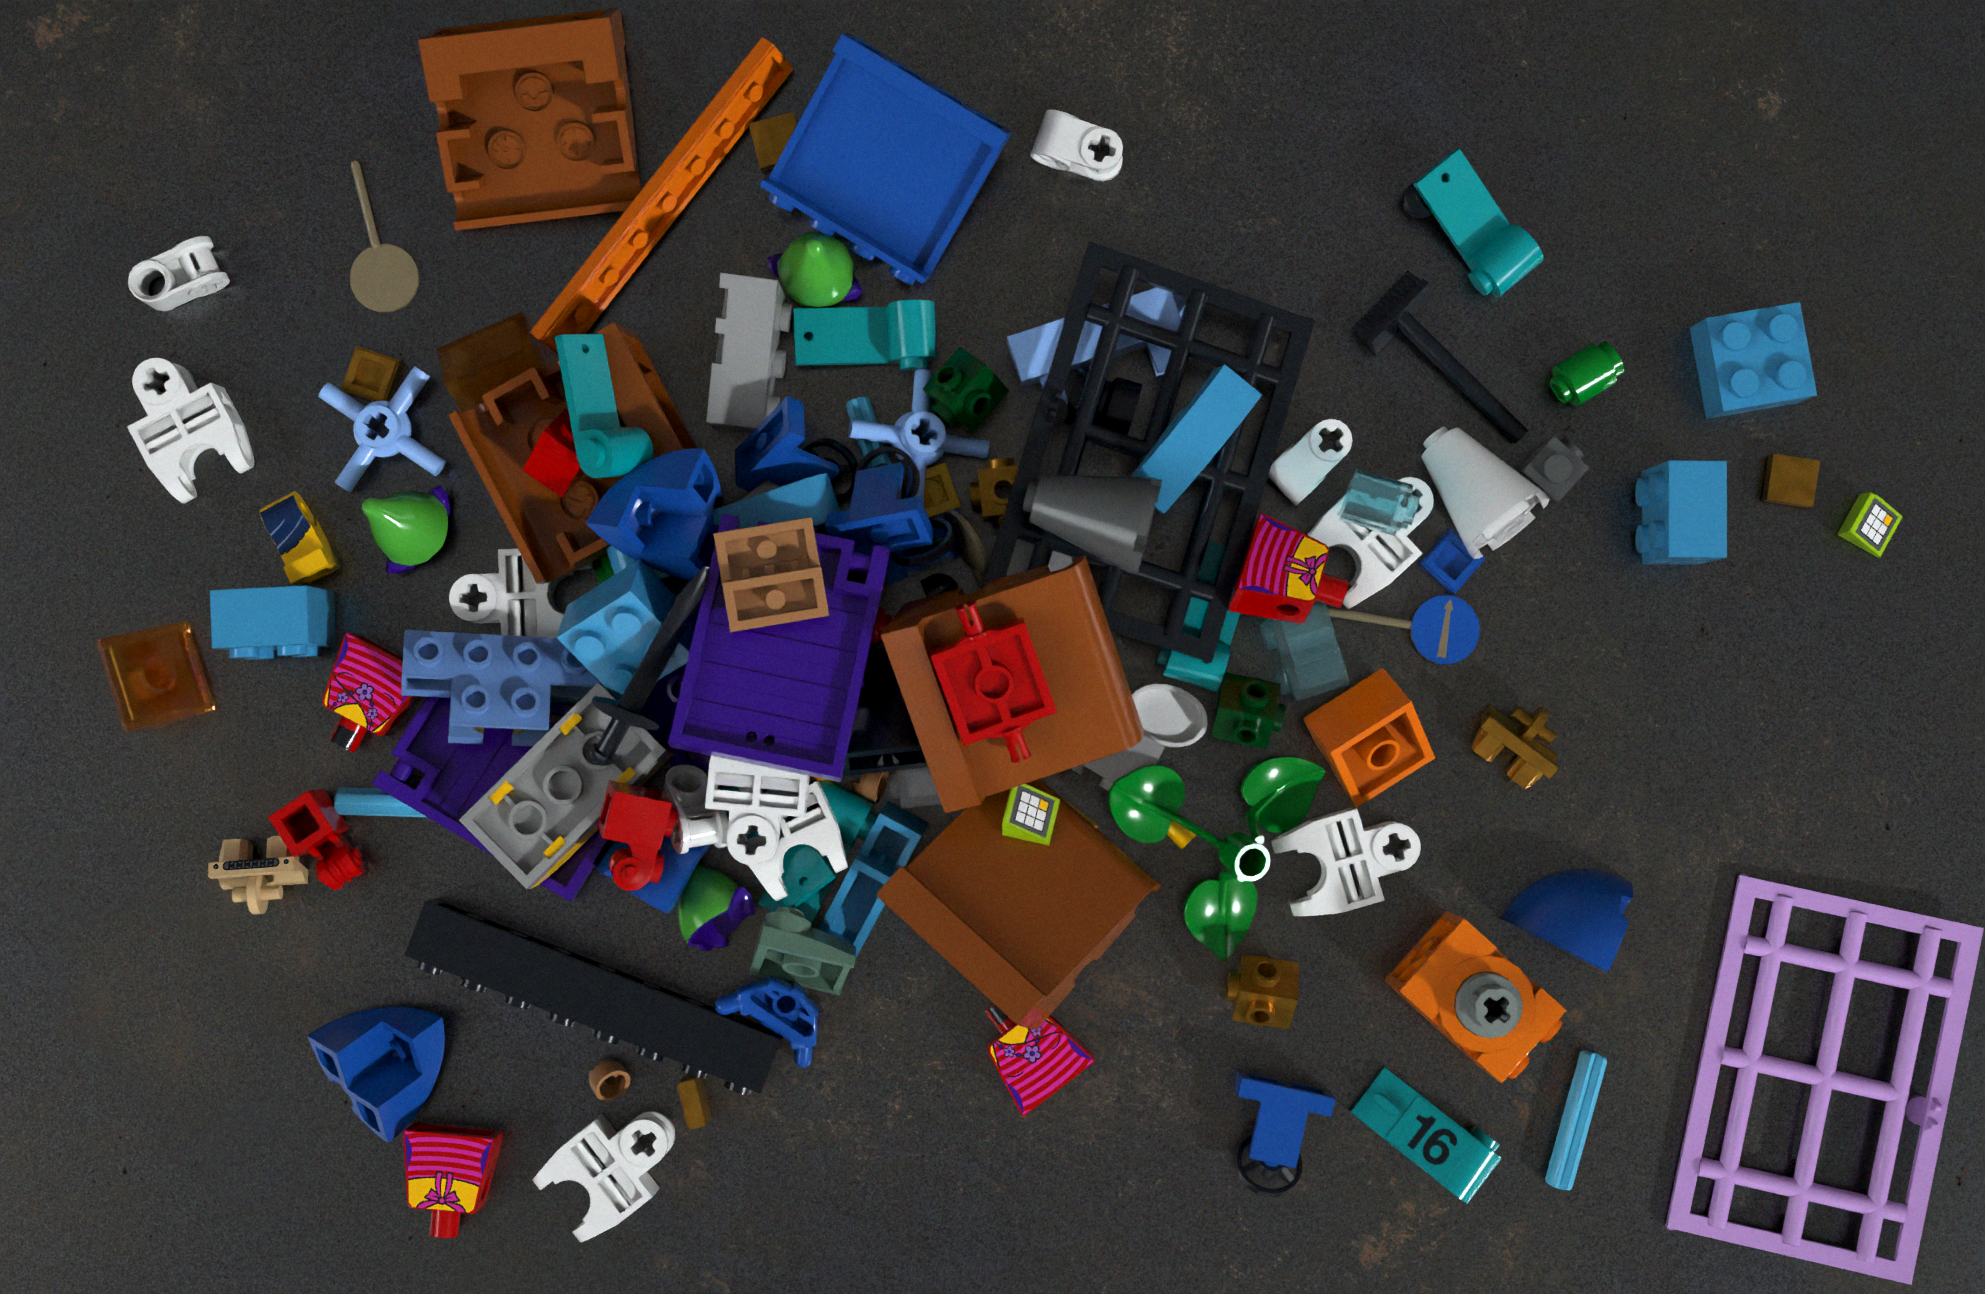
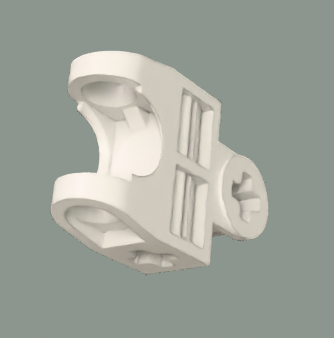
M150 358L137 366L132 377V385L148 416L127 426L147 466L172 496L184 504L197 497V492L192 480L196 479L194 463L198 455L207 449L214 448L219 455L225 454L230 464L240 474L254 467V456L246 428L224 387L209 383L198 388L192 374L185 367L162 358ZM167 376L170 379L164 383L162 377ZM163 385L166 389L164 393L158 390Z
M1415 477L1401 478L1384 489L1374 500L1357 484L1325 512L1308 533V536L1326 544L1328 548L1340 547L1352 555L1356 565L1355 575L1349 583L1352 587L1346 592L1342 603L1347 609L1388 586L1423 554L1407 535L1428 517L1433 508V494L1430 487L1424 481ZM1398 493L1402 496L1408 493L1413 494L1415 500L1411 506L1415 510L1414 512L1410 509L1404 512L1399 511L1397 506L1400 504L1401 499L1397 495Z
M518 548L498 549L499 573L465 575L459 578L450 590V606L453 612L463 620L479 624L501 623V635L556 638L564 613L558 609L555 603V589L562 579L574 575V571L549 583L537 584ZM592 562L576 570L592 569ZM477 588L479 592L487 594V602L479 603L478 609L476 606L469 605L468 603L469 596L476 595Z
M711 756L705 808L729 811L727 847L734 859L742 864L757 865L768 861L774 856L779 846L782 815L806 818L810 776ZM718 785L753 788V793L718 790ZM763 789L799 792V796L763 794ZM751 826L758 827V835L766 836L765 846L757 847L754 855L749 853L748 845L741 844L740 841L742 834L750 833Z
M819 781L809 784L807 807L819 803L820 806L806 812V818L795 817L788 821V816L782 815L779 846L774 856L764 863L748 865L775 901L788 896L786 886L781 877L785 873L783 858L786 851L795 845H810L817 849L822 857L827 855L836 873L848 868L838 821ZM739 787L741 792L753 793V788ZM763 789V794L799 796V792L765 791ZM751 826V831L749 834L756 832L758 830V827ZM742 834L740 838L741 844L748 845L750 854L754 855L757 847L765 846L766 836L757 835L748 839L747 835L749 834Z
M1354 807L1309 819L1271 840L1274 853L1297 850L1298 853H1311L1316 856L1321 865L1320 880L1314 888L1306 891L1308 896L1289 903L1293 916L1337 914L1385 901L1378 877L1410 868L1417 861L1421 851L1419 837L1410 827L1398 822L1386 821L1363 828L1358 809ZM1338 826H1339V829H1340V832H1341V836H1342V839H1343V843H1342V840H1341V837H1340V833H1339V830H1338ZM1391 834L1397 839L1404 840V846L1397 849V857L1388 852H1383L1382 846L1389 844L1388 836Z
M646 1111L639 1114L616 1132L606 1117L601 1114L563 1144L532 1181L539 1190L546 1187L552 1181L556 1185L566 1180L576 1181L586 1188L590 1196V1208L582 1219L583 1222L572 1231L579 1242H584L618 1225L650 1200L660 1189L647 1171L657 1164L673 1146L675 1140L674 1125L663 1113ZM654 1133L657 1139L653 1144L648 1143L645 1146L641 1144L639 1139L643 1134Z

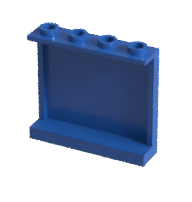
M842 33L832 50L836 54L770 176L763 179L759 186L770 192L767 198L780 208L792 212L795 207L809 215L808 223L818 231L832 236L837 232L851 242L848 247L858 255L868 260H873L877 256L890 264L889 272L898 279L911 285L914 284L915 280L923 284L930 278L1013 131L853 34Z

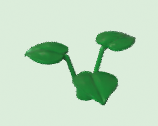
M1296 756L1270 757L1252 767L1246 774L1240 790L1244 801L1252 806L1246 812L1250 836L1237 832L1228 835L1222 840L1182 815L1175 813L1184 803L1185 787L1181 777L1175 771L1159 764L1141 766L1116 779L1109 789V809L1118 827L1127 836L1138 842L1156 843L1163 840L1169 831L1172 820L1219 849V859L1229 870L1220 872L1219 881L1211 878L1203 879L1191 889L1184 902L1183 918L1190 933L1215 956L1226 962L1245 937L1256 911L1257 892L1252 881L1263 877L1270 866V854L1261 845L1265 839L1259 834L1257 823L1266 831L1273 833H1284L1296 827L1307 815L1317 787L1326 771L1318 764Z

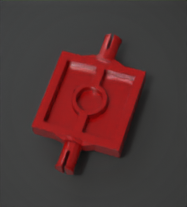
M968 601L966 603L972 621H969L963 604L955 608L965 634L953 643L930 650V657L963 746L985 738L1003 737L1011 762L1019 763L1021 761L1015 747L1016 743L1019 746L1023 760L1031 757V752H1029L1022 730L1035 720L1057 713L1024 618L1022 617L997 627H984L976 607V601Z

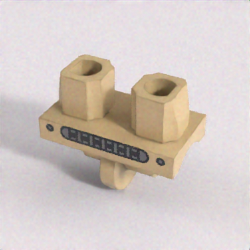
M280 836L267 838L266 859H253V844L249 840L227 839L222 842L219 862L208 864V877L210 879H218L223 890L233 889V902H247L251 914L258 915L266 912L269 900L282 899V885L308 884V869L299 862V856H292Z

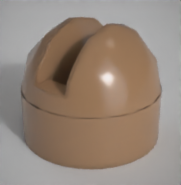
M889 771L861 774L860 782L851 781L854 793L871 802L878 803L884 794Z
M611 1058L599 1060V1064L594 1068L592 1067L589 1071V1084L598 1099L611 1101L625 1093L630 1085V1076L623 1065L617 1060ZM613 1075L614 1077L608 1081L607 1078Z

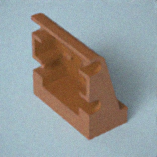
M620 7L439 28L418 39L429 101L435 102L439 117V130L436 132L447 193H453L456 205V219L453 222L455 231L625 211L640 193L642 185L624 46L626 44Z
M615 322L593 333L603 334L620 427H639L645 430L653 445V458L678 450L698 449L638 334ZM559 360L543 368L532 367L482 395L484 402L470 410L463 412L455 410L448 414L537 584H546L607 555L606 548L611 545L598 536L586 522L606 492L624 476L591 478L584 474L562 498L522 471L542 432L565 408L568 410ZM723 495L721 497L716 498L715 502L724 498Z
M1085 555L1077 557L1074 563L1060 570L1050 572L1047 565L990 580L984 588L969 594H964L963 589L959 588L906 602L881 633L882 641L945 813L981 805L987 796L1127 750L1138 744L1144 736V730ZM968 601H976V607L984 627H997L1019 618H1024L1057 713L1035 720L1022 730L1029 752H1031V757L1023 760L1019 746L1016 743L1015 747L1021 761L1019 763L1011 762L1003 737L985 738L963 746L930 657V650L953 643L965 634L955 608L963 604L969 621H972L966 603Z
M1040 779L1026 784L1060 799L1049 846L1002 835V822L1011 790L1008 789L985 797L981 805L966 808L906 868L900 866L876 894L880 900L1013 1022L1019 1026L1036 1031L1076 986L1074 981L1082 969L1092 960L1097 961L1136 916L1134 913L1140 902L1150 892H1157L1162 886Z

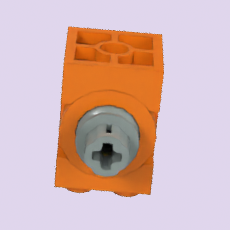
M1445 911L1384 980L1385 983L1478 1067L1500 1083H1503L1507 1077L1514 1079L1526 1068L1530 1061V1057L1527 1056L1539 1041L1546 1043L1559 1031L1562 1026L1560 1018L1567 1011L1545 990L1532 982L1519 967L1512 964L1501 954L1497 947L1465 918Z

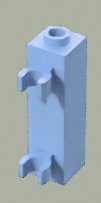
M1156 287L1132 295L1126 315L1177 332L1185 304L1182 296L1178 294L1173 295L1172 292ZM1109 303L1104 304V305H1101V306L1108 308V307H1109ZM1065 318L1007 336V346L1021 388L1040 382L1043 389ZM1085 321L1069 372L1078 370L1079 365L1084 367L1091 365L1102 329L1101 326ZM1120 333L1113 358L1147 347L1155 376L1164 375L1171 353L1170 350ZM1063 390V394H1062V397H1061V398H1062V399L1066 402V404H1067V403H1068V399H1067L1065 390Z

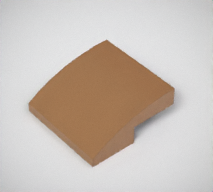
M812 517L713 533L730 632L829 616Z

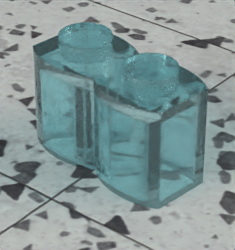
M1355 469L1354 474L1350 478L1338 520L1395 536L1396 532H1399L1401 528L1407 530L1408 525H1412L1420 497L1411 495L1413 491L1412 484Z
M1315 600L1312 609L1303 623L1265 618L1266 622L1259 624L1266 649H1275L1280 667L1274 668L1273 673L1276 683L1281 684V696L1289 694L1291 702H1296L1350 685L1345 663L1336 641L1331 618L1325 603Z

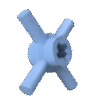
M414 366L390 402L375 401L366 406L330 382L323 386L319 393V398L354 421V437L359 445L335 480L337 485L351 493L375 457H391L399 452L434 476H437L443 470L446 461L410 437L411 422L406 414V411L430 378L428 374ZM380 421L384 422V425L390 429L385 437L380 436V432L375 429Z
M919 369L914 373L912 412L901 416L894 425L851 419L848 437L892 444V447L898 448L910 455L916 462L920 473V485L916 496H919L924 506L926 466L932 465L939 460L944 452L986 459L989 452V440L946 434L942 421L936 415L930 413L931 398L923 390L925 385L932 379L933 372ZM895 454L899 460L904 459L903 456ZM910 465L907 467L905 497L912 485L913 477Z

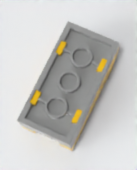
M599 682L459 819L526 889H532L547 879L598 830L597 824L609 780L642 786L674 755L648 729L630 725L615 752L618 759L609 766L596 764L591 759L590 747L593 743L598 744L612 717L597 709L593 705L592 699L594 696L617 700Z

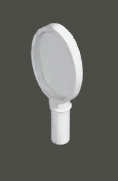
M1151 684L1141 687L1132 694L1144 735L1161 745L1179 748L1189 746L1198 741L1206 732L1208 720L1205 708L1189 692L1168 684Z

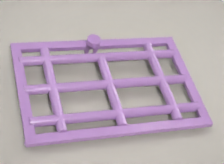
M1744 873L1739 874L1665 1224L1667 1229L1688 1232L1912 1285L1984 928L1748 877ZM1755 898L1773 901L1765 938L1748 935ZM1792 906L1846 917L1839 955L1785 943ZM1866 922L1920 934L1913 971L1859 959ZM1941 938L1958 942L1950 979L1933 976ZM1746 953L1760 956L1761 961L1743 1048L1738 1049L1725 1046L1743 954ZM1781 961L1835 973L1816 1066L1762 1054ZM1855 978L1909 989L1890 1083L1836 1071ZM1929 994L1945 997L1946 1003L1927 1096H1909ZM1721 1064L1738 1068L1720 1160L1717 1161L1702 1157L1719 1070ZM1758 1073L1812 1085L1793 1178L1739 1166ZM1832 1089L1886 1101L1867 1195L1813 1183ZM1904 1116L1910 1122L1920 1126L1905 1204L1887 1200ZM1698 1176L1715 1180L1708 1216L1690 1212ZM1735 1184L1789 1197L1782 1234L1727 1221ZM1809 1202L1863 1214L1856 1251L1802 1238ZM1883 1219L1901 1223L1893 1259L1876 1256Z

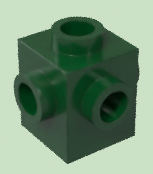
M961 347L937 370L932 379L923 388L925 393L935 402L931 411L951 428L957 422L972 433L1009 392V389L985 363Z
M1225 672L1217 699L1211 737L1236 742L1244 746L1267 749L1272 731L1281 732L1285 717L1286 704L1278 703L1281 684Z

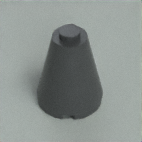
M1041 475L1038 484L1029 483L1023 510L1031 512L1030 522L1128 573L1138 575L1162 480L1153 477Z

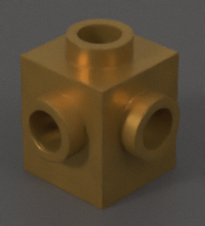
M1014 458L986 461L987 469L977 470L978 482H969L972 511L982 510L983 521L992 520L994 528L1000 527L1008 502V498L1000 499L995 495V492L1000 487L1012 489L1019 466L1015 465ZM1026 511L1025 516H1030L1031 512Z
M1242 954L1237 973L1229 972L1226 984L1225 999L1233 1001L1232 1021L1250 1023L1255 1026L1289 1029L1298 1002L1299 963L1272 959L1266 956Z

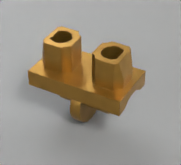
M1491 704L1481 714V727L1471 743V749L1489 762H1492L1505 746L1516 753L1518 756L1506 769V774L1523 789H1528L1543 774L1550 779L1559 769V766L1555 763L1558 754L1535 738L1537 736L1549 745L1557 735L1544 725L1550 715V712L1544 707L1540 706L1532 714H1529L1518 705L1512 711L1510 717L1521 724L1522 727Z

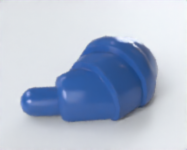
M768 975L764 980L748 983L738 988L737 992L717 999L714 1006L718 1014L728 1015L739 1011L743 1016L750 1015L767 1029L777 1035L780 1034L789 1041L791 1049H794V1063L798 1067L806 1068L811 1064L813 1046L817 1043V1016L819 1008L805 994V989L799 983L792 980L785 981L779 977Z

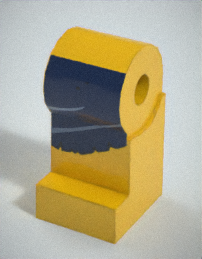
M296 491L260 509L261 519L285 564L283 569L290 584L308 586L342 568L317 519H314L309 507Z

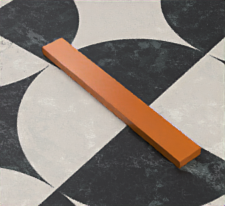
M761 37L529 332L558 355L555 336L587 333L749 127V123H752L794 68L773 43Z

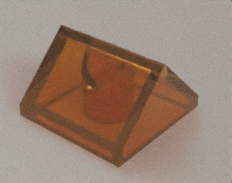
M521 311L437 348L444 385L461 412L480 405L484 402L482 395L532 367L543 368L547 366L535 337L529 333L531 328L524 312Z
M188 621L101 638L95 641L124 732H152L216 710Z

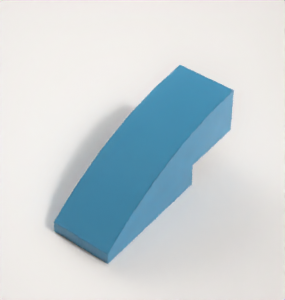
M1226 365L1213 370L1189 404L1178 412L1131 475V477H1153L1162 480L1158 501L1154 507L1160 514H1164L1194 481L1262 396L1260 392Z
M887 801L860 852L852 863L818 930L834 935L856 946L857 957L885 906V903L876 896L877 892L900 866L906 867L929 823Z

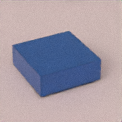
M1449 528L1417 565L1453 595L1456 594L1486 558L1473 559L1468 553L1461 537L1453 529Z

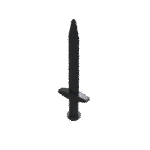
M703 566L677 596L621 699L593 697V705L601 712L612 717L598 744L593 743L590 747L591 759L596 764L609 766L618 759L615 752L630 725L649 730H657L659 728L657 720L641 709L700 606L710 574L708 566Z

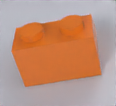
M1384 668L1362 679L1350 689L1321 705L1303 718L1316 747L1356 808L1435 759L1412 701Z

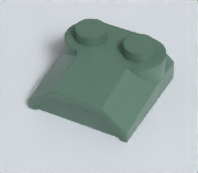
M778 907L776 912L767 913L764 917L753 953L749 975L762 978L771 975L785 981H795L805 988L840 996L844 981L850 969L854 968L856 946L834 935L813 928L812 924L804 918V913L791 907Z

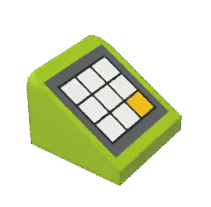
M1871 491L1865 492L1857 497L1837 535L1879 558L1903 516L1878 495Z
M1027 784L1011 788L1002 822V835L1049 846L1060 799Z

